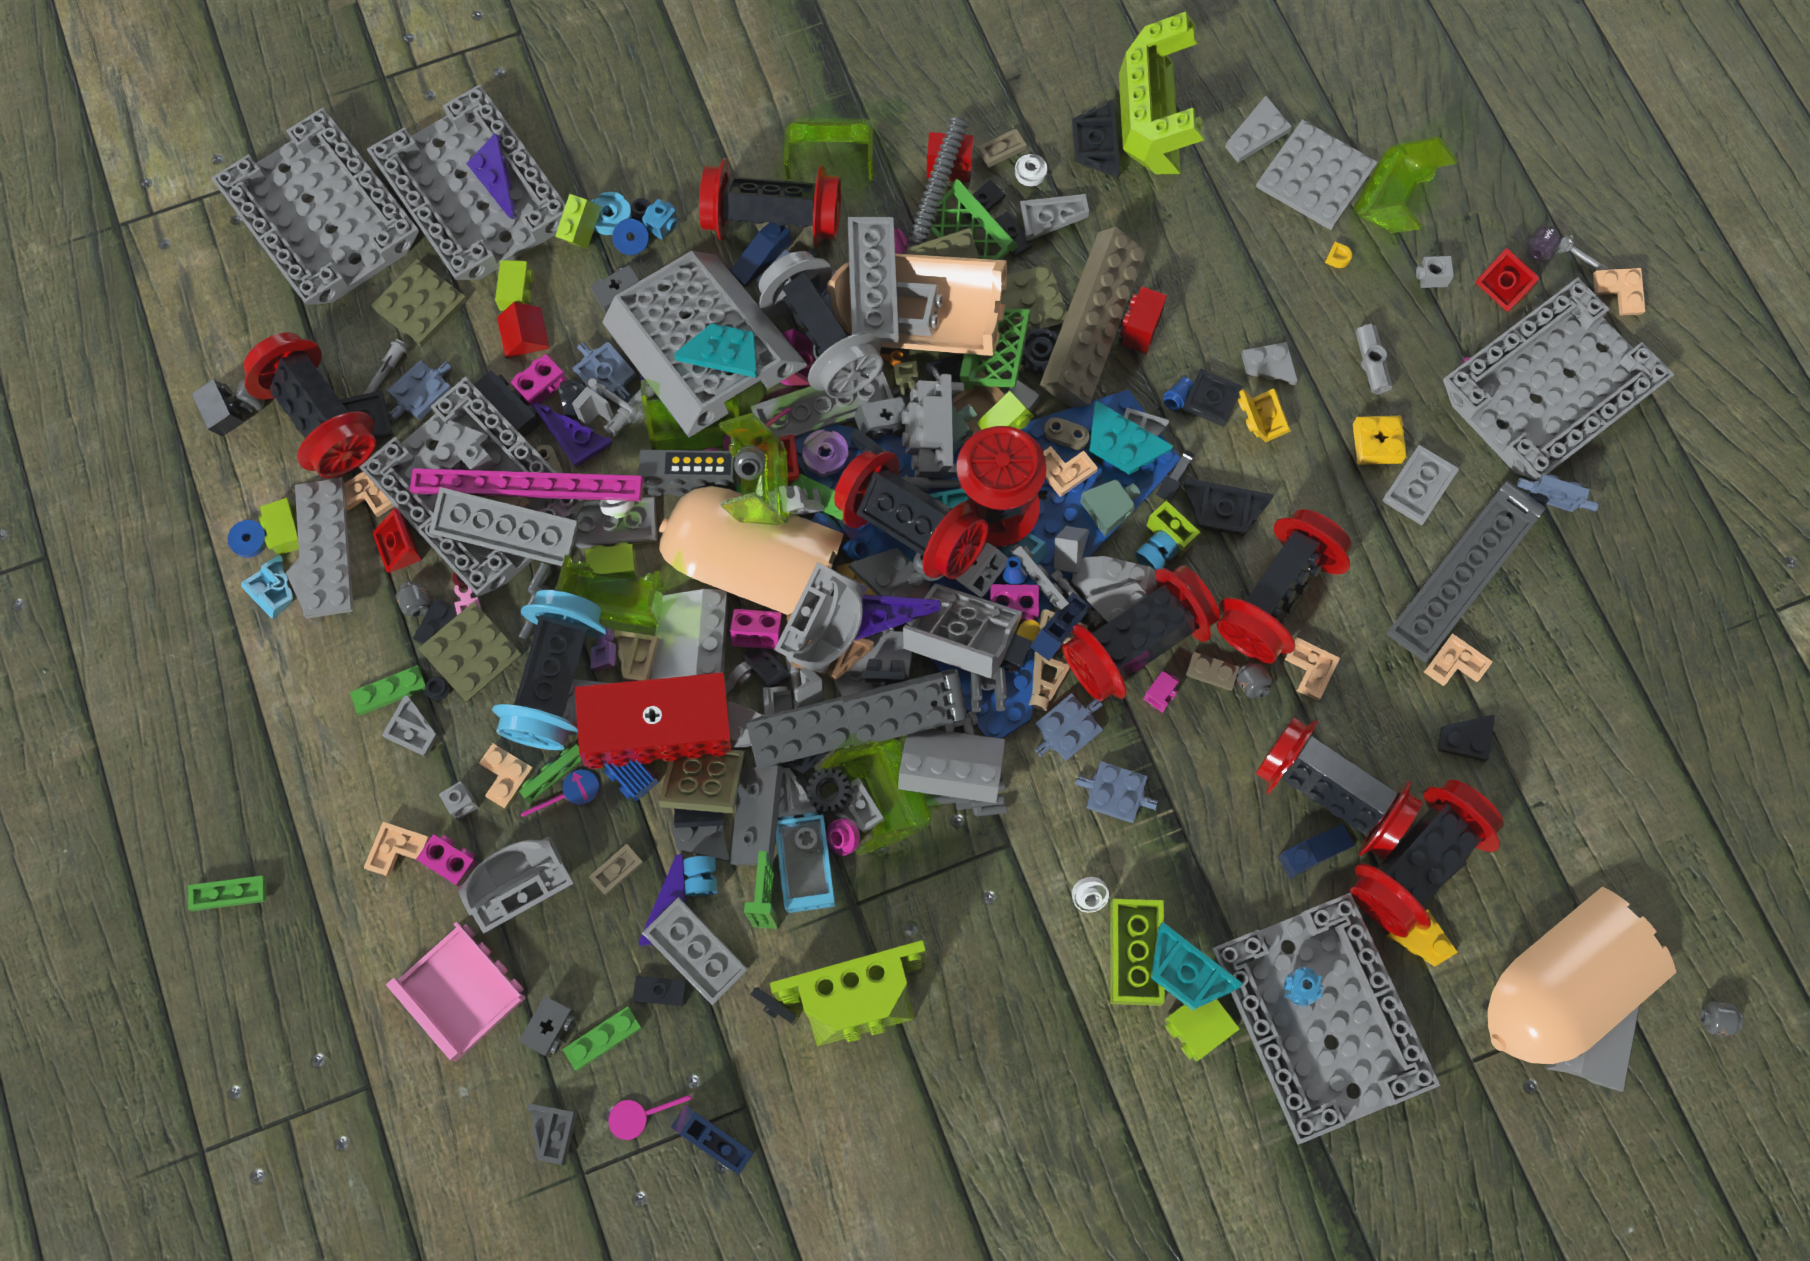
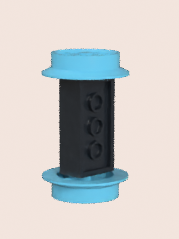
M541 590L536 593L532 605H526L521 608V614L529 621L537 624L514 705L498 704L492 708L493 713L500 718L496 730L499 735L531 747L546 750H563L567 736L578 734L577 725L564 719L563 714L584 639L600 638L606 635V628L599 623L602 609L597 604L570 593Z

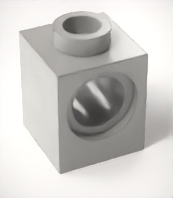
M1451 256L1423 258L1420 266H1417L1416 277L1420 279L1421 288L1448 287L1454 277Z
M472 439L456 453L470 470L488 471L496 465L475 439Z
M461 781L439 794L448 812L456 820L479 808L469 789Z

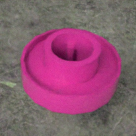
M846 818L837 819L831 822L827 828V843L834 853L848 855L856 851L859 846L860 835L856 825L851 820Z

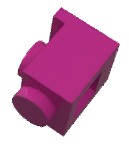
M1162 671L1146 692L1143 700L1163 713L1178 693L1175 688L1180 680L1172 673Z

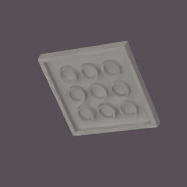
M1302 119L1261 176L1256 187L1332 230L1378 162Z

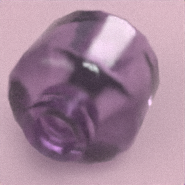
M1540 227L1528 240L1527 251L1535 259L1548 260L1560 247L1561 237L1554 228Z

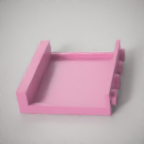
M455 922L456 928L404 975L399 979L393 978L386 986L449 1060L457 1062L526 997L521 993L524 990L521 984L515 978L511 981L506 976L507 968L499 960L494 962L489 956L492 951L483 942L478 944L473 938L476 933L468 924L463 926Z

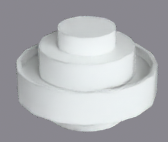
M1028 154L1022 156L1016 162L1015 176L1021 184L1037 186L1046 178L1047 165L1040 156Z
M601 500L599 504L603 514L614 516V518H622L628 514L627 512L630 511L635 502Z
M1086 877L1074 885L1072 899L1079 910L1087 913L1096 912L1107 904L1109 891L1101 879Z

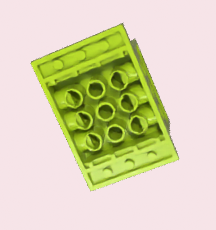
M923 940L771 982L772 994L779 1003H783L785 1006L798 1004L801 998L804 1012L810 1020L817 1047L846 1039L847 1042H853L862 1039L861 1034L871 1032L872 1036L886 1032V1027L914 1020L903 969H907V972H913L921 969V965L925 964L926 950Z

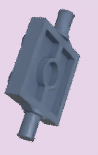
M581 342L577 349L581 351L584 357L581 362L572 368L578 378L588 388H590L588 385L589 379L594 378L612 393H617L625 402L628 401L627 398L630 400L632 395L624 387L637 377L635 371L609 342L594 350H591L585 342ZM592 390L605 400L607 399L606 396L599 394L596 390Z
M420 360L387 390L398 403V406L389 415L396 421L399 416L407 412L413 414L420 421L432 410L430 406L451 389V386L444 381L443 376L452 367L445 361L437 370H434Z
M1543 475L1538 481L1534 482L1520 477L1517 482V487L1529 490L1528 495L1536 501L1573 512L1576 508H1585L1595 512L1599 505V502L1587 499L1590 489L1584 488L1576 482L1568 483L1562 481L1554 475Z
M1072 693L1035 723V726L1042 733L1045 740L1034 749L1038 753L1044 748L1038 756L1042 757L1047 751L1052 749L1058 752L1065 761L1071 758L1103 731L1093 717V713L1103 706L1102 703L1099 702L1093 707L1098 702V700L1094 699L1085 706Z
M1102 761L1093 779L1078 775L1075 784L1089 789L1087 809L1130 823L1134 822L1136 813L1141 806L1155 810L1158 800L1144 797V786L1147 776Z

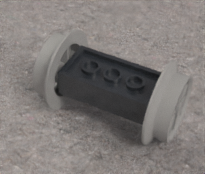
M798 251L790 253L775 261L763 273L759 281V291L761 292L760 309L769 317H784L794 314L811 342L816 346L820 356L814 362L808 374V382L812 388L826 391L827 395L831 398L850 396L866 387L879 374L883 365V360L879 355L882 345L881 340L876 334L871 332L847 336L821 297V294L827 288L828 281L832 277L830 264L824 259L814 258L809 252Z

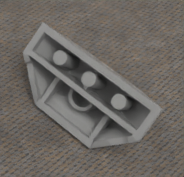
M1106 556L1083 557L1078 573H1073L1071 582L1077 586L1084 597L1089 594L1095 595L1104 592L1112 587H1121L1132 581H1136L1148 595L1158 589L1155 580L1156 571L1151 567Z

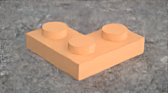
M1641 268L1597 270L1593 273L1595 295H1618L1619 316L1645 313Z
M1051 446L1043 451L1047 468L1045 479L1060 497L1098 470V467L1084 451L1067 463H1064Z
M364 472L344 483L346 512L364 500L367 501L377 517L395 507Z
M1452 633L1424 673L1442 686L1449 681L1457 669L1478 682L1493 661Z
M1296 637L1294 639L1296 644L1295 650L1287 654L1285 660L1306 670L1297 691L1319 701L1340 658Z
M492 743L479 762L481 766L498 775L485 796L506 810L522 789V785L534 771L533 767Z
M383 822L364 869L389 877L398 854L416 860L430 838Z

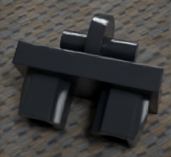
M869 659L866 671L862 670L861 677L865 679L866 683H881L872 684V689L909 680L903 660H891L890 672L882 671V660Z

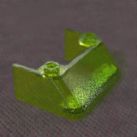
M795 118L787 125L784 143L786 179H791L792 143L856 142L858 144H868L869 180H873L874 125L870 120L865 118Z
M1440 136L1393 145L1382 155L1353 210L1360 218L1391 233L1421 229L1422 224L1406 206L1410 195L1417 183L1430 181L1435 176L1438 167L1457 164L1458 160Z
M641 380V399L652 450L701 451L713 447L717 449L724 448L723 440L726 433L733 427L742 426L738 397L735 395L724 402L729 414L688 437L660 399H649L646 380Z
M753 412L720 422L719 427L731 437L729 450L733 457H736L737 452L747 445L759 447L766 456L763 474L754 480L741 478V496L722 501L721 507L732 515L734 519L742 523L768 525L787 523L789 521V513H783L779 492L780 486L785 485L788 487L787 453L784 443Z
M564 555L556 591L577 595L597 604L602 609L600 619L656 628L659 625L664 587L660 571L655 570L654 574H646L639 581L595 573L590 568V564L582 561H577L575 564L572 562L570 555Z
M893 738L840 749L821 765L822 769L843 765L847 776L851 779H866L876 806L885 818L883 822L873 827L872 838L856 850L857 855L893 845L924 830L930 825L932 820L921 792L898 789L903 747L899 741Z

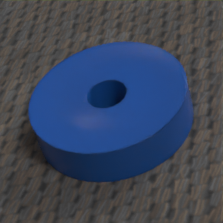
M624 219L615 226L612 233V241L620 253L634 256L645 249L648 243V231L640 221ZM629 233L633 234L634 240L629 241L626 235Z
M240 521L229 531L228 545L240 557H255L267 546L264 538L267 536V532L256 521ZM251 536L250 540L245 542L246 537Z

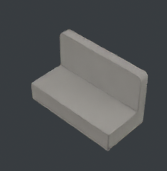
M588 387L572 403L580 423L586 427L598 415H601L608 421H611L614 417L608 401Z
M807 668L801 669L802 685L794 690L796 708L823 702L822 679L812 670Z

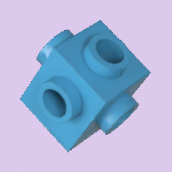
M660 199L651 204L642 217L647 231L661 240L670 231L672 232L678 224L676 208L671 203H664Z
M1300 967V969L1292 971L1285 978L1284 989H1286L1284 998L1291 999L1292 1003L1305 1007L1316 1002L1317 999L1321 998L1323 992V984H1320L1322 976L1316 975L1314 970L1306 967ZM1303 982L1308 984L1307 989L1303 987Z

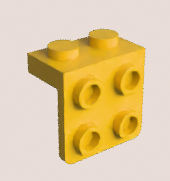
M1244 389L1239 391L1241 396L1238 399L1242 411H1246L1248 415L1246 424L1250 432L1254 431L1257 438L1260 437L1265 442H1268L1291 432L1275 389H1271L1254 398Z

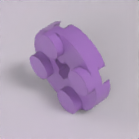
M818 430L805 439L802 449L803 461L806 467L818 476L827 477L828 475H833L842 470L848 462V445L844 437L838 432ZM821 449H830V455L828 457L820 456Z

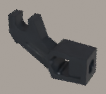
M1188 450L1184 452L1173 472L1169 471L1156 493L1158 497L1167 500L1169 503L1172 502L1184 480L1182 475L1188 469L1195 454Z

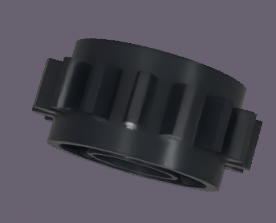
M1037 327L1033 331L1028 330L1020 366H1025L1026 372L1031 371L1034 375H1044L1058 338L1057 331L1052 332L1048 327L1045 329ZM1043 349L1046 352L1038 353L1036 350Z

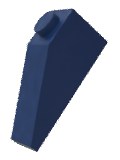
M771 222L762 228L730 270L738 282L746 287L773 263L785 249L787 250L792 245L790 230L785 226H778Z
M1074 592L1066 600L1069 604L1063 609H1058L1030 646L1048 661L1051 660L1070 636L1073 626L1079 624L1092 607Z
M1341 824L1284 851L1278 858L1291 879L1354 847L1355 844L1344 825Z
M688 1105L684 1106L671 1125L682 1137L738 1175L753 1155L751 1150Z

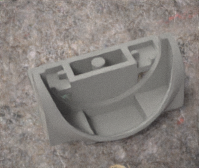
M942 374L937 381L918 380L914 388H911V402L902 411L901 420L902 424H905V432L902 434V446L905 447L906 454H911L912 456L911 467L915 470V477H958L957 464H953L952 394L963 392L964 383L951 382V375ZM931 449H938V450H936V451H935V454H934Z
M817 562L774 650L787 656L786 659L804 668L825 674L830 663L849 648L859 631L862 620V598L868 587Z
M549 836L543 840L517 842L493 853L473 870L466 882L460 885L458 891L469 916H474L484 934L572 885L573 880L561 861L560 853Z

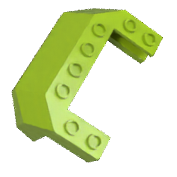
M1186 11L1145 26L1127 50L1119 72L1123 150L1154 174H1181L1179 148L1205 140L1202 130L1204 122L1201 117L1195 118L1194 108L1177 113L1173 61L1168 56V54L1198 44L1195 36L1196 24Z

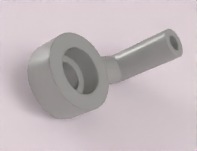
M746 662L737 666L729 675L728 680L725 682L726 695L737 684L744 685L752 677L750 673L752 668Z

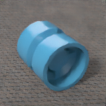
M1159 530L1149 539V544L1144 543L1135 551V557L1140 565L1149 566L1156 571L1159 568H1163L1166 564L1165 561H1171L1180 550L1170 535Z
M697 856L684 859V874L688 876V879L685 880L686 896L699 897L718 893L717 878L713 877V874L717 872L715 857Z

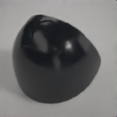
M565 380L560 382V397L564 415L573 420L578 419L572 403L586 388L579 381Z

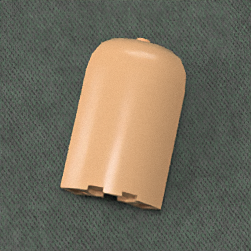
M895 253L896 282L937 285L940 294L943 295V304L941 308H938V326L934 328L932 336L899 334L898 343H882L881 347L993 356L1000 337L998 322H1003L1005 304H1001L1002 291L1007 289V261ZM847 262L828 281L827 293L830 294L836 319L845 331L852 335L849 262ZM897 296L898 318L923 319L928 298Z
M708 486L694 489L681 497L669 519H663L659 529L660 532H663L659 550L664 559L676 570L696 580L784 614L792 615L817 562L832 568L844 534L797 515L783 513V510L746 498L743 494L733 490Z
M1601 887L1517 957L1502 973L1492 991L1488 1007V1028L1493 1046L1513 1057L1530 1063L1555 1064L1572 1060L1589 1050L1676 973L1668 948L1661 946L1654 936L1657 931L1644 916L1639 918L1628 908L1630 904L1614 892Z

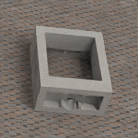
M896 282L897 296L928 298L923 319L898 318V334L932 336L934 328L938 326V308H941L943 304V295L940 294L937 285Z

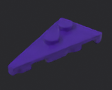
M494 133L466 164L506 215L514 220L516 208L510 196L509 189L511 184L506 169V159L501 153L500 143L502 140L499 135Z
M537 402L532 404L575 468L613 445L610 438H604L594 433L592 429L581 426L577 421L565 415L561 416L543 404H538Z
M864 595L862 598L861 625L854 640L868 637L941 610L942 603L940 600Z
M682 854L675 856L643 932L678 897L686 904L684 857ZM643 934L641 935L639 940L640 946L653 945Z

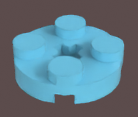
M604 192L599 194V197L594 201L593 199L591 200V202L602 207L594 231L597 233L612 235L615 226L620 221L632 218L629 203L619 193ZM612 210L614 215L607 217L604 213Z

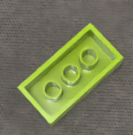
M1113 899L1111 901L1110 1004L1161 1006L1165 1003V989L1151 979L1158 927L1162 922L1164 923V900Z

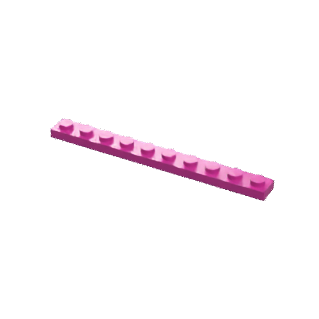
M413 468L410 491L413 494H438L439 488L442 487L474 496L642 501L644 478L631 475Z

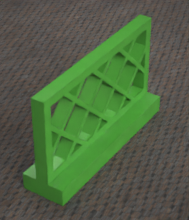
M956 179L951 184L952 188L942 197V201H939L940 208H937L938 213H942V225H933L930 229L940 238L945 236V229H956V232H959L962 228H971L973 239H975V228H984L986 230L985 240H974L975 244H985L984 256H979V259L1001 260L1009 251L1013 252L1018 245L971 192ZM955 195L958 199V209H947L948 201ZM947 213H957L956 224H946ZM962 213L972 214L971 224H961ZM989 244H998L1002 248L995 256H988Z
M1005 308L1003 322H998V328L1007 323L1011 329L1004 334L998 331L1000 334L998 344L1003 341L1008 347L999 353L995 350V356L985 362L981 358L982 355L964 354L960 372L961 383H964V390H972L973 386L1016 387L1031 314L1030 309ZM1015 317H1024L1023 321L1016 326L1010 321ZM1016 333L1020 338L1011 344L1007 338ZM1012 351L1016 357L1007 362L1003 357ZM999 360L1004 366L994 371L990 365ZM984 369H987L990 373L986 378H977L978 374ZM1007 370L1012 373L1011 379H1001L999 375Z
M759 851L754 902H745L744 913L753 927L778 929L779 918L771 905L775 869L767 851Z

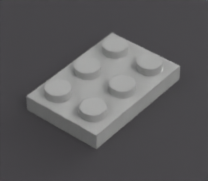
M1418 445L1382 499V502L1422 526L1459 468Z

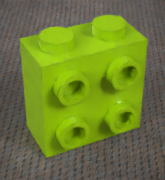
M1217 999L1193 1011L1184 1004L1164 1019L1167 1023L1165 1025L1166 1030L1173 1038L1178 1037L1183 1044L1181 1049L1190 1060L1193 1058L1195 1061L1203 1058L1239 1030V1027Z

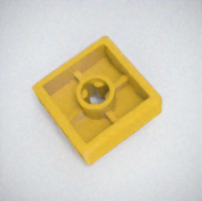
M1401 416L1356 417L1353 423L1357 464L1403 463L1407 455ZM1376 437L1381 438L1383 440V443H1381L1379 439H1376Z

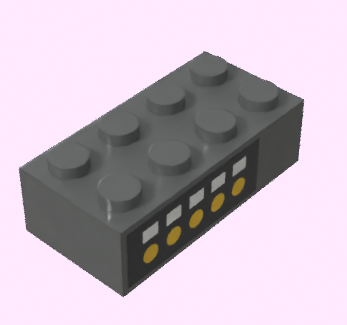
M640 450L638 476L644 478L643 489L645 494L651 496L671 494L681 497L694 489L715 486L736 491L738 486V474L734 469V451Z

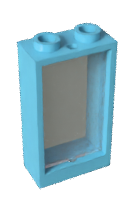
M818 812L804 814L803 818L794 819V816L780 817V821H777L776 841L786 913L835 907L824 816L818 815ZM805 827L813 829L818 839L816 847L808 852L800 850L795 842L797 831ZM806 833L805 837L803 835L800 837L804 846H807L808 842L809 844L813 842L810 834Z

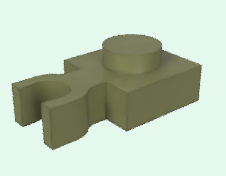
M916 361L894 364L897 386L900 385L902 395H905L904 391L906 389L914 388L915 383L919 380Z

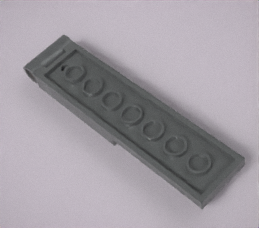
M1507 480L1388 630L1386 635L1426 663L1541 516L1546 507Z
M948 669L939 673L746 720V725L757 769L851 745L856 748L951 724L953 721L967 718V711L958 670Z

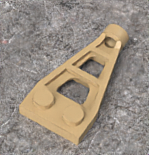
M1047 609L1042 611L1039 619L1040 627L1038 634L1053 617L1054 612ZM1079 623V625L1085 627L1086 629L1088 628L1087 625ZM1072 633L1063 644L1067 643L1069 640L1073 638ZM1036 651L1034 652L1033 690L1029 705H1033L1034 709L1047 711L1050 700L1070 668L1064 655L1059 661L1052 658L1048 661ZM1044 664L1057 668V673L1051 683L1042 679Z

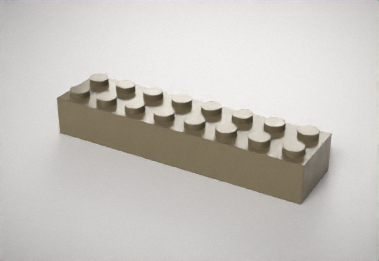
M1117 227L1098 232L1040 383L1043 389L1070 408L1090 405L1147 252Z

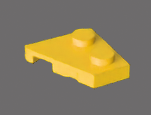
M1426 910L1431 920V926L1428 930L1414 928L1406 938L1392 933L1388 934L1387 937L1389 940L1396 941L1406 947V950L1414 955L1421 956L1424 961L1435 967L1458 952L1430 911Z

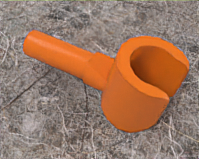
M894 350L891 354L879 353L881 358L889 361L892 367H894V364L901 363V361L895 360L893 357H903V353L899 350Z

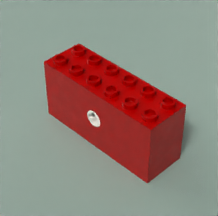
M724 672L575 687L579 754L583 765L588 766L590 769L602 768L603 764L625 766L628 762L637 760L640 764L651 763L653 759L674 761L677 757L687 756L689 759L700 758L702 754L723 756L726 752L731 751Z

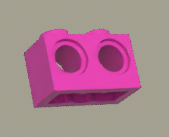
M545 354L541 358L535 359L525 371L519 372L511 381V384L521 394L527 405H532L535 402L540 404L560 388V382L565 381L566 377L563 371ZM546 371H551L548 375H542ZM533 385L531 389L525 390L527 386Z
M991 585V602L997 603L1003 600L1008 603L1007 607L1021 611L1022 617L1020 622L1038 619L1039 585ZM1022 601H1029L1032 607L1023 608L1020 603Z
M734 609L730 629L731 646L775 649L782 633V612Z
M433 834L416 860L460 887L479 865V863L473 860L475 855L465 848H462L461 851L453 847L455 842L445 835L439 838ZM444 848L442 857L435 859L434 854L436 850ZM463 860L464 867L460 871L455 872V864Z

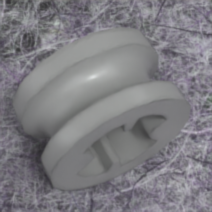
M801 828L795 835V842L800 850L808 852L816 847L818 839L813 829ZM806 833L810 834L813 842L811 844L808 842V845L804 846L800 837L802 835L805 837Z

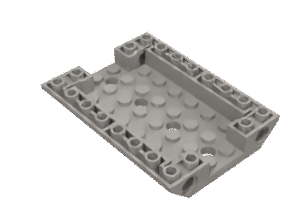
M479 84L444 104L443 108L447 116L416 134L410 136L404 127L367 148V151L455 280H480L499 269L500 260L512 261L555 236L566 206L565 202ZM494 133L499 135L502 140L500 143L501 153L506 159V169L511 184L509 189L510 196L516 208L514 220L506 215L466 164ZM437 142H445L442 147H435ZM461 172L467 173L466 177L462 179L456 178ZM481 204H489L486 210L478 209ZM503 236H512L510 241L501 242Z
M321 108L286 130L292 140L257 163L248 154L211 178L306 305L333 303L405 256L419 232L415 224L325 109ZM291 166L290 171L286 173L281 172L284 167ZM314 196L312 202L304 203L307 197ZM338 227L335 233H327L329 228ZM354 258H362L360 263L356 265L351 264Z
M697 251L688 252L615 295L602 321L603 325L688 437L729 414L724 402L761 380L766 388L770 389L807 366L802 357L768 316L762 312L758 304L716 254ZM663 288H669L667 291L661 292ZM687 314L691 315V316H690L689 318H687V319H682V317H683L684 315H687ZM711 323L752 331L756 342L755 351L757 355L756 368L758 377L754 378L736 373L726 375L728 373L726 371L679 362L675 360L674 353Z
M1578 277L1443 379L1452 407L1515 473L1537 481L1543 475L1549 474L1675 375L1643 342L1633 348L1603 318L1610 309ZM1596 345H1603L1606 348V352L1598 351ZM1563 370H1570L1574 377H1566ZM1530 395L1538 396L1541 402H1532ZM1496 421H1504L1507 424V429L1499 428Z
M464 377L430 406L436 413L402 443L396 437L391 439L359 468L391 503L400 510L402 515L477 596L502 588L534 559L430 534L429 530L438 494H413L410 491L412 469H444L430 462L435 450H429V444L432 441L440 440L450 420L491 437L490 442L487 444L484 442L481 445L496 463L488 471L557 472L482 393ZM462 462V465L459 466L456 470L470 469L466 466L464 462ZM526 497L532 504L528 509L576 520L585 503L582 499Z
M1351 893L1306 910L1300 915L1260 931L1256 930L1212 948L1219 966L1243 983L1239 989L1231 992L1298 1145L1345 1126L1347 1123L1398 1104L1440 1086ZM1287 940L1293 944L1294 951L1292 954H1286L1282 951L1281 943ZM1300 967L1310 968L1315 971L1316 975L1322 976L1320 984H1323L1321 998L1306 1007L1292 1003L1291 999L1284 998L1286 992L1284 982L1287 974L1300 969ZM1303 982V987L1307 988L1308 984ZM1327 1035L1333 1036L1337 1041V1046L1334 1050H1329L1324 1045V1039ZM1349 1084H1354L1359 1089V1095L1356 1099H1351L1346 1093V1088Z

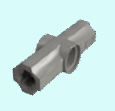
M1367 324L1357 328L1356 336L1363 358L1361 366L1367 373L1371 392L1383 394L1393 387L1386 364L1387 352L1381 346L1375 325ZM1370 357H1374L1378 361H1373Z

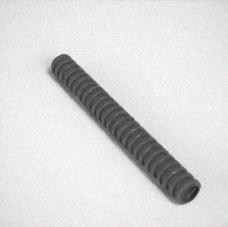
M950 117L949 119L950 124H947L948 131L944 133L946 137L942 139L941 151L937 153L939 157L935 158L934 171L930 173L932 177L928 178L927 191L923 193L925 197L921 198L920 211L916 213L918 217L914 218L913 231L909 233L911 237L907 238L908 244L905 245V248L925 243L929 239L927 235L931 234L932 221L936 219L934 215L938 214L937 208H940L939 201H942L943 198L941 196L945 194L944 188H947L946 181L950 180L948 176L952 174L951 168H954L953 161L957 160L958 148H961L960 141L964 140L965 128L969 125L961 118Z

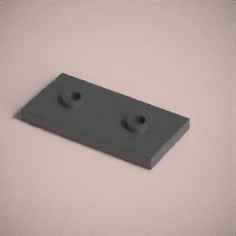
M775 765L757 769V767L743 768L737 796L730 865H758L759 851H767L773 864L783 767Z

